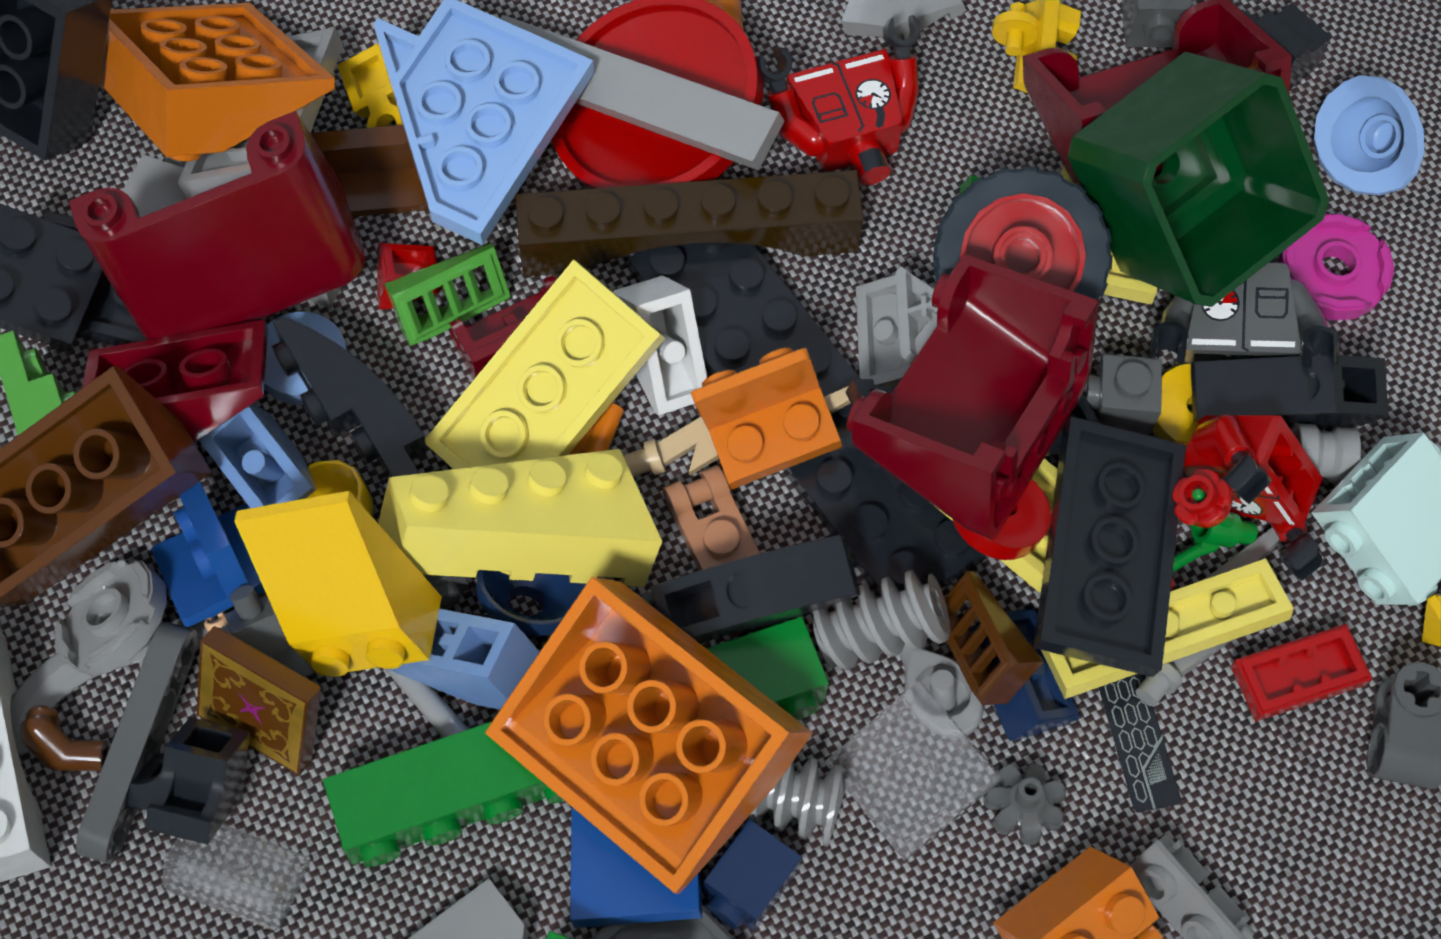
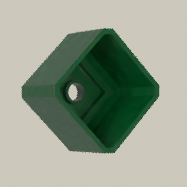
M1188 52L1181 54L1075 134L1067 156L1081 187L1086 191L1085 194L1094 204L1097 203L1103 213V221L1106 228H1109L1112 239L1110 250L1120 272L1196 305L1213 307L1323 221L1329 203V197L1282 77ZM1163 162L1162 172L1153 178L1156 167Z

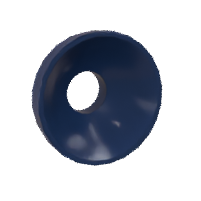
M478 570L476 594L480 605L490 618L515 623L525 635L544 636L553 634L586 584L570 583L569 575L535 573L533 581L509 580V575L500 571ZM520 595L531 597L540 604L542 612L531 616L520 614L510 606L509 599Z

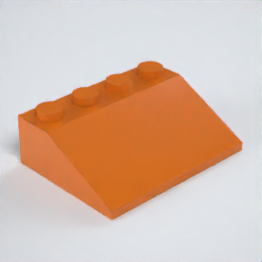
M251 3L113 9L110 11L99 83L166 157L174 160L195 161L202 158L203 154L224 152L249 138L258 127L266 122L297 111L335 89V78Z
M591 577L496 715L485 734L672 892L679 894L777 785L813 732L622 582Z

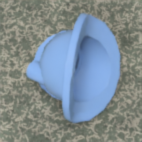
M1359 75L1344 81L1326 96L1316 115L1313 143L1320 166L1334 183L1356 194L1381 196L1404 189L1418 174L1424 156V129L1416 106L1402 88L1384 77Z

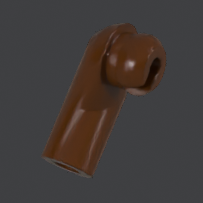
M38 705L29 709L25 720L20 724L21 742L46 768L54 771L102 770L109 752L107 740H70L59 728L61 720L58 717L57 710L47 705Z

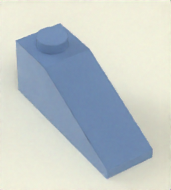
M439 609L430 660L402 664L398 668L388 670L469 703L501 710L540 651L515 623Z

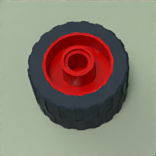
M1025 166L1022 169L1009 170V168L998 170L993 175L986 178L981 177L971 183L962 194H959L953 200L946 214L942 217L937 229L933 252L936 282L944 273L950 275L962 256L967 254L1098 300L1100 296L1104 295L1108 285L1106 283L1109 270H1112L1113 255L1110 253V242H1112L1110 231L1105 226L1102 218L1103 213L1097 203L1094 204L1085 194L1086 191L1077 183L1073 184L1064 179V175L1054 171L1045 172L1037 170V167Z

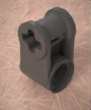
M1425 662L1410 663L1402 667L1395 676L1383 681L1376 689L1372 734L1367 751V771L1371 778L1427 789H1436L1440 785L1441 671L1435 666Z

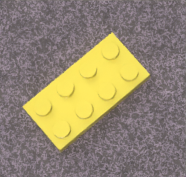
M573 259L425 438L426 445L453 469L569 455L666 337L585 267Z

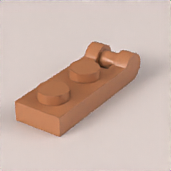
M716 465L702 471L700 479L683 485L681 481H677L663 487L667 506L698 571L760 554L719 466ZM710 500L716 513L698 520L692 507ZM738 631L729 634V636L733 638L747 631Z

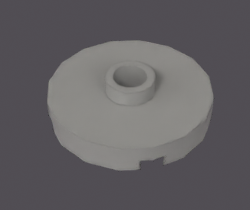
M122 559L107 563L90 573L69 596L70 598L66 604L72 609L67 615L66 621L60 617L57 620L55 626V649L64 662L75 670L91 676L109 673L130 661L149 642L161 623L167 603L166 584L157 572L142 561L135 560L134 563L128 564Z

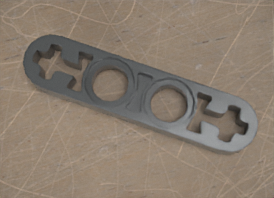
M163 621L156 629L81 822L76 841V852L79 856L112 864L120 854L138 809L128 806L130 783L154 754L159 753L196 653L198 642L196 630Z

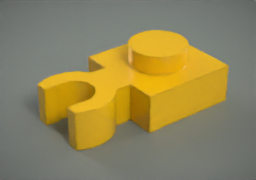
M378 43L337 65L354 113L364 119L369 117L367 128L388 126L393 120L396 121V125H403Z

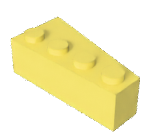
M620 449L389 477L378 521L382 529L423 575L476 578L478 570H487L508 574L509 580L533 581L535 573L569 575L570 583L587 584L591 577L622 578L623 584L626 586L645 587L662 544V539Z

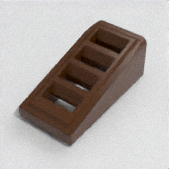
M966 572L944 599L951 630L947 643L971 691L982 705L1008 704L1041 666L1043 660L975 572ZM968 599L971 606L959 619L956 612ZM978 617L981 624L971 635L967 629ZM988 636L990 643L982 650L979 645ZM997 655L1000 661L994 666L991 661Z

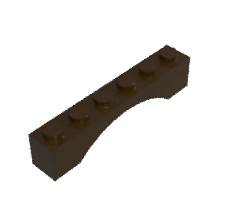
M857 170L516 194L518 239L523 277L562 274L573 259L586 269H589L602 262L630 253L691 243L750 244L780 249L799 256L857 253L863 225Z

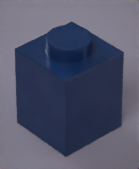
M750 819L704 880L703 895L710 899L706 907L714 916L731 928L738 929L741 924H744L755 932L799 872L802 856Z

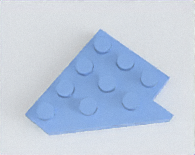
M443 0L419 36L377 18L373 24L376 38L432 222L483 245L594 74L593 60L458 0Z

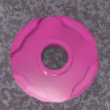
M1339 213L1325 214L1323 221L1280 253L1278 263L1288 265L1290 278L1305 285L1324 317L1329 320L1356 319L1372 311L1391 287L1395 269L1390 248L1383 238L1379 242L1376 236L1369 232L1371 229L1369 225L1360 219ZM1326 257L1341 259L1348 266L1349 274L1336 275L1331 273L1324 266L1322 259Z

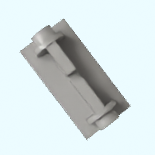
M1165 834L1130 865L1150 901L1183 939H1249L1255 934L1247 924L1251 919L1249 915L1244 914L1219 885L1208 894L1199 886L1210 874L1184 846L1185 843L1181 839L1175 843L1168 834Z

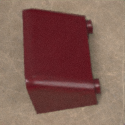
M1207 0L1190 7L1181 15L1175 26L1174 49L1079 78L1077 61L1066 50L1058 47L1048 48L1022 56L1023 80L1025 88L1072 183H1077L1081 187L1067 157L1073 136L1184 52L1282 77L1289 97L1292 55L1229 0ZM1163 162L1156 167L1153 178L1162 172Z
M296 111L266 122L258 127L249 137L246 152L252 173L140 217L138 209L130 196L117 188L106 187L97 189L69 200L74 222L79 233L147 340L256 321L342 287L353 281L362 271L365 262L364 249L340 179Z
M964 254L950 275L944 273L939 278L932 295V307L938 309L937 327L892 394L875 389L867 397L860 396L853 404L847 420V430L852 432L853 446L965 529L989 539L995 538L1084 392L1093 362L1099 300Z

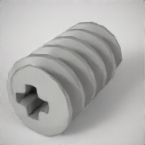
M913 570L905 572V590L898 591L888 576L881 579V597L879 598L874 596L869 586L865 583L859 585L861 595L858 596V604L853 605L850 599L836 603L835 611L830 612L828 607L812 611L814 633L824 660L830 667L834 668L837 665L844 670L855 667L859 658L868 664L879 660L881 651L890 657L897 656L902 653L904 643L914 651L925 647L928 636L937 644L943 643L949 639L951 632L947 606L937 578L930 573L928 583L922 585Z
M810 757L799 772L794 771L793 761L777 785L749 815V818L758 824L769 809L773 810L774 830L782 832L792 818L795 817L798 820L799 838L804 840L809 837L817 825L822 826L823 846L828 847L846 789L843 786L841 766L834 765L825 778L820 779L818 778V761L816 758Z

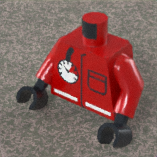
M914 15L908 17L910 33L906 40H901L894 34L893 17L887 20L883 27V36L885 41L894 47V56L889 57L886 49L789 74L792 68L791 56L787 50L778 47L774 49V58L778 63V71L776 74L768 71L764 57L762 55L757 56L763 82L769 83L771 89L766 94L771 110L779 112L784 120L779 131L780 136L807 156L816 157L824 170L832 172L853 166L857 170L860 183L867 186L885 180L891 173L886 156L893 155L898 151L901 134L911 127L919 97L917 56L911 54L910 44H913L920 35L921 26L919 20Z
M1205 415L1198 421L1189 443L1175 442L1186 445L1183 477L1188 478L1192 476V473L1198 469L1216 471L1219 474V479H1222L1232 490L1230 512L1268 521L1281 542L1292 543L1281 551L1279 556L1295 577L1303 581L1322 566L1323 558L1318 552V546L1313 537L1306 533L1307 526L1305 521L1323 477L1282 416Z

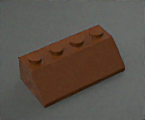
M112 366L0 448V607L28 604L212 473L183 423L120 367Z

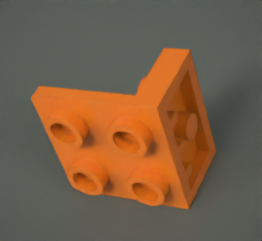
M792 348L775 350L763 356L759 361L760 365L736 373L734 370L718 372L706 378L702 382L701 388L691 392L694 404L709 430L731 490L843 447L820 389L807 348L796 351Z

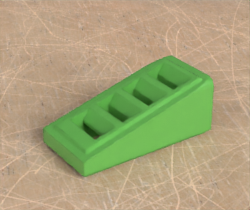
M492 243L384 284L402 334L409 346L428 340L450 329L449 323L458 318L464 322L511 298ZM483 265L490 285V289L482 292L479 290L473 273V269ZM462 275L469 297L459 300L453 279ZM442 285L448 305L438 308L432 290ZM422 296L427 313L417 316L412 300Z

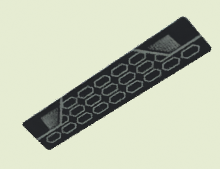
M1135 674L1098 687L1133 810L1136 813L1175 806L1181 803V797L1154 707L1142 702L1135 692L1145 680V676L1142 674Z

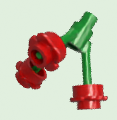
M1211 469L1195 470L1192 476L1181 478L1175 485L1172 493V499L1176 502L1174 513L1181 522L1191 526V534L1195 542L1193 546L1174 556L1173 572L1201 556L1217 551L1219 546L1231 548L1237 543L1250 545L1256 541L1258 535L1257 525L1254 522L1241 520L1238 514L1230 512L1232 490L1222 479H1219V474ZM1173 578L1171 582V591L1174 590Z

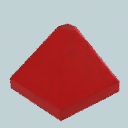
M378 244V309L389 310L393 308L384 285L385 283L437 264L435 246ZM441 286L432 290L434 295L440 293ZM420 296V297H418V298L412 300V302H413V301H416V300L423 299V298H422V296Z

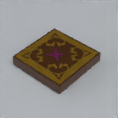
M214 626L200 640L196 715L208 722L249 731V747L300 776L312 762L321 687L225 630Z

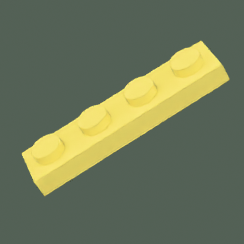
M1266 558L1170 591L1163 664L1291 619L1294 608ZM1041 650L1064 699L1138 674Z

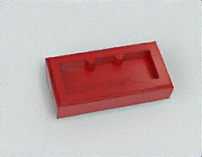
M1347 624L1236 659L1230 666L1255 722L1366 686L1372 680V676Z

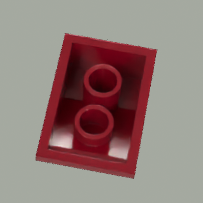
M263 319L89 350L82 388L112 366L120 367L183 423L193 442H196L264 396L268 337L266 321Z

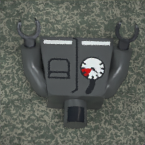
M1268 263L1213 307L1196 305L1174 296L1164 310L1160 324L1155 326L1153 330L1149 358L1156 359V353L1160 350L1175 352L1177 354L1176 364H1183V362L1184 364L1198 361L1293 357L1301 355L1302 344V365L1304 368H1312V357L1318 354L1331 357L1332 364L1337 365L1339 364V335L1334 329L1328 327L1322 311L1305 285L1290 278L1288 265L1284 263Z

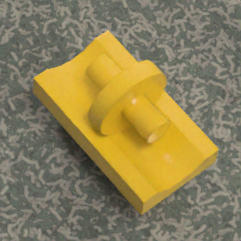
M1035 0L1025 5L1019 2L1012 3L1009 11L995 17L992 23L993 38L998 43L1006 46V54L1016 56L1014 89L1028 93L1023 80L1022 56L1048 48H1057L1056 41L1067 45L1076 36L1080 27V10L1065 5L1060 0ZM1067 51L1077 61V55Z

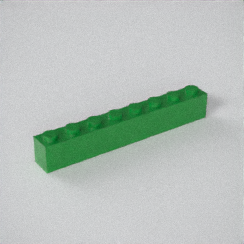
M802 616L707 648L708 651L796 720L814 714L820 708L819 703L825 702L829 683ZM492 722L322 779L343 851L352 865L363 862L365 867H375L391 862L401 855V848L424 840L428 846L449 842L463 833L462 827L485 819L489 825L507 822L523 813L522 806L546 798L550 804L564 802L565 800L485 734Z

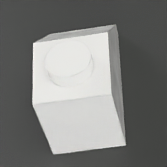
M659 276L612 291L666 337L636 373L654 413L662 415L694 404L691 392L702 387V382L707 378L690 289L665 276Z

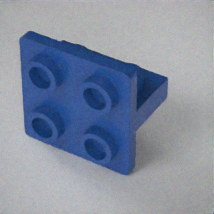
M200 481L179 496L184 507L173 511L182 533L151 548L179 617L185 627L195 625L233 607L230 595L241 586H253L257 595L265 592L234 522L238 510L249 509L250 507L246 503L217 516Z

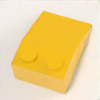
M350 491L237 511L234 522L288 644L320 676L339 677L352 671L372 668L394 669L402 666V664L430 660L442 596Z

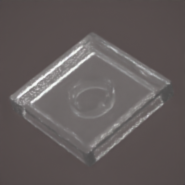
M920 681L911 686L825 761L830 770L834 765L841 766L843 786L846 787V790L903 860H909L1003 779Z

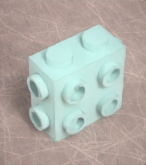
M1425 433L1383 437L1313 510L1312 515L1325 531V539L1328 544L1342 555L1358 577L1359 587L1369 598L1374 600L1376 604L1413 606L1430 598L1438 588L1437 583L1441 579V451L1428 439Z

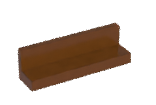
M403 125L310 133L340 179L352 217L429 210ZM516 195L511 201V203L516 202Z

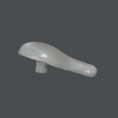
M904 643L903 651L899 654V657L905 667L906 699L914 715L924 726L941 736L954 739L969 736L981 723L983 705L971 691L957 661L925 648L914 651Z

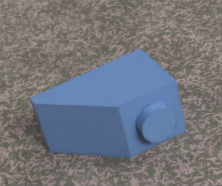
M253 403L199 439V442L250 508L305 499L316 490L303 455L270 413Z

